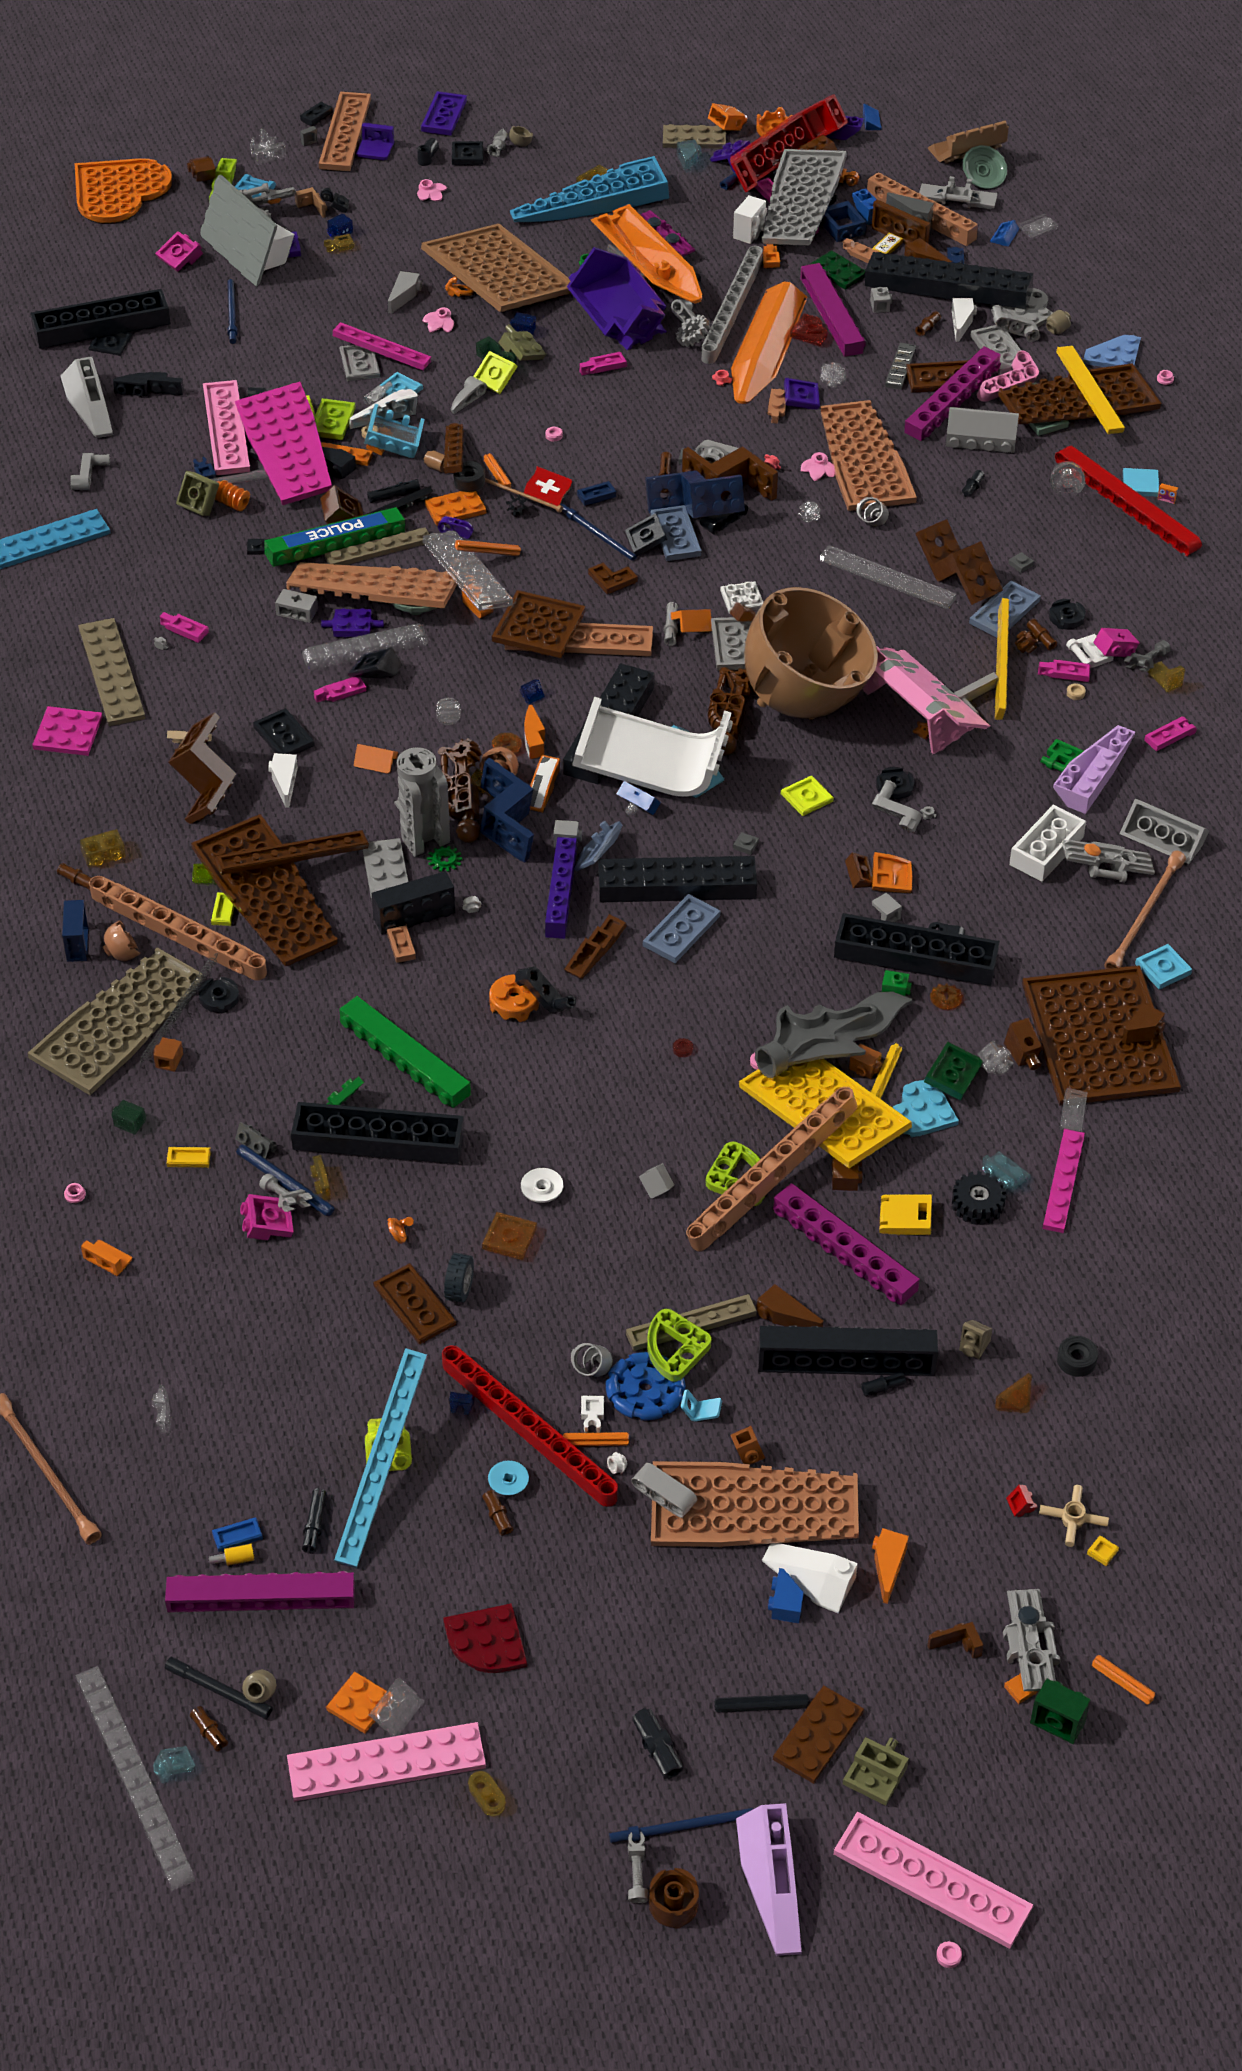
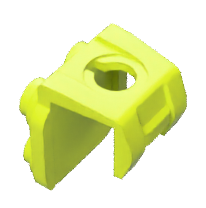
M382 1418L370 1419L368 1421V1433L365 1435L366 1463ZM405 1425L389 1471L406 1470L411 1464L410 1434L405 1429Z

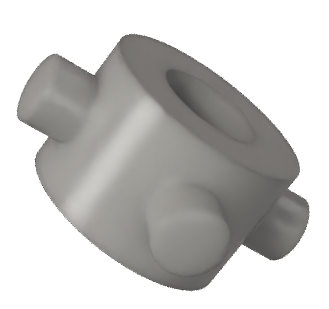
M163 637L154 638L156 648L161 650L168 648L166 646V639Z
M927 806L920 810L923 813V819L936 818L933 807Z

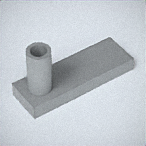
M993 672L956 691L954 694L979 715V712L969 701L994 689L998 676Z

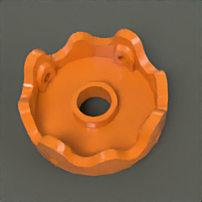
M778 107L773 113L768 110L765 111L762 117L760 114H757V133L763 136L789 117L786 116L785 110L782 107Z
M514 974L499 978L490 988V1009L492 1013L497 1011L504 1020L516 1018L519 1022H523L528 1019L531 1011L538 1010L539 1001L526 986H518L516 984ZM512 993H517V994H519V995H516L515 997L510 996V994H512Z

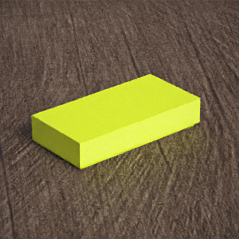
M217 892L211 925L231 926L235 906L224 893Z

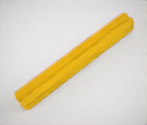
M897 1043L891 1045L871 1090V1093L879 1099L882 1098L902 1052V1047Z

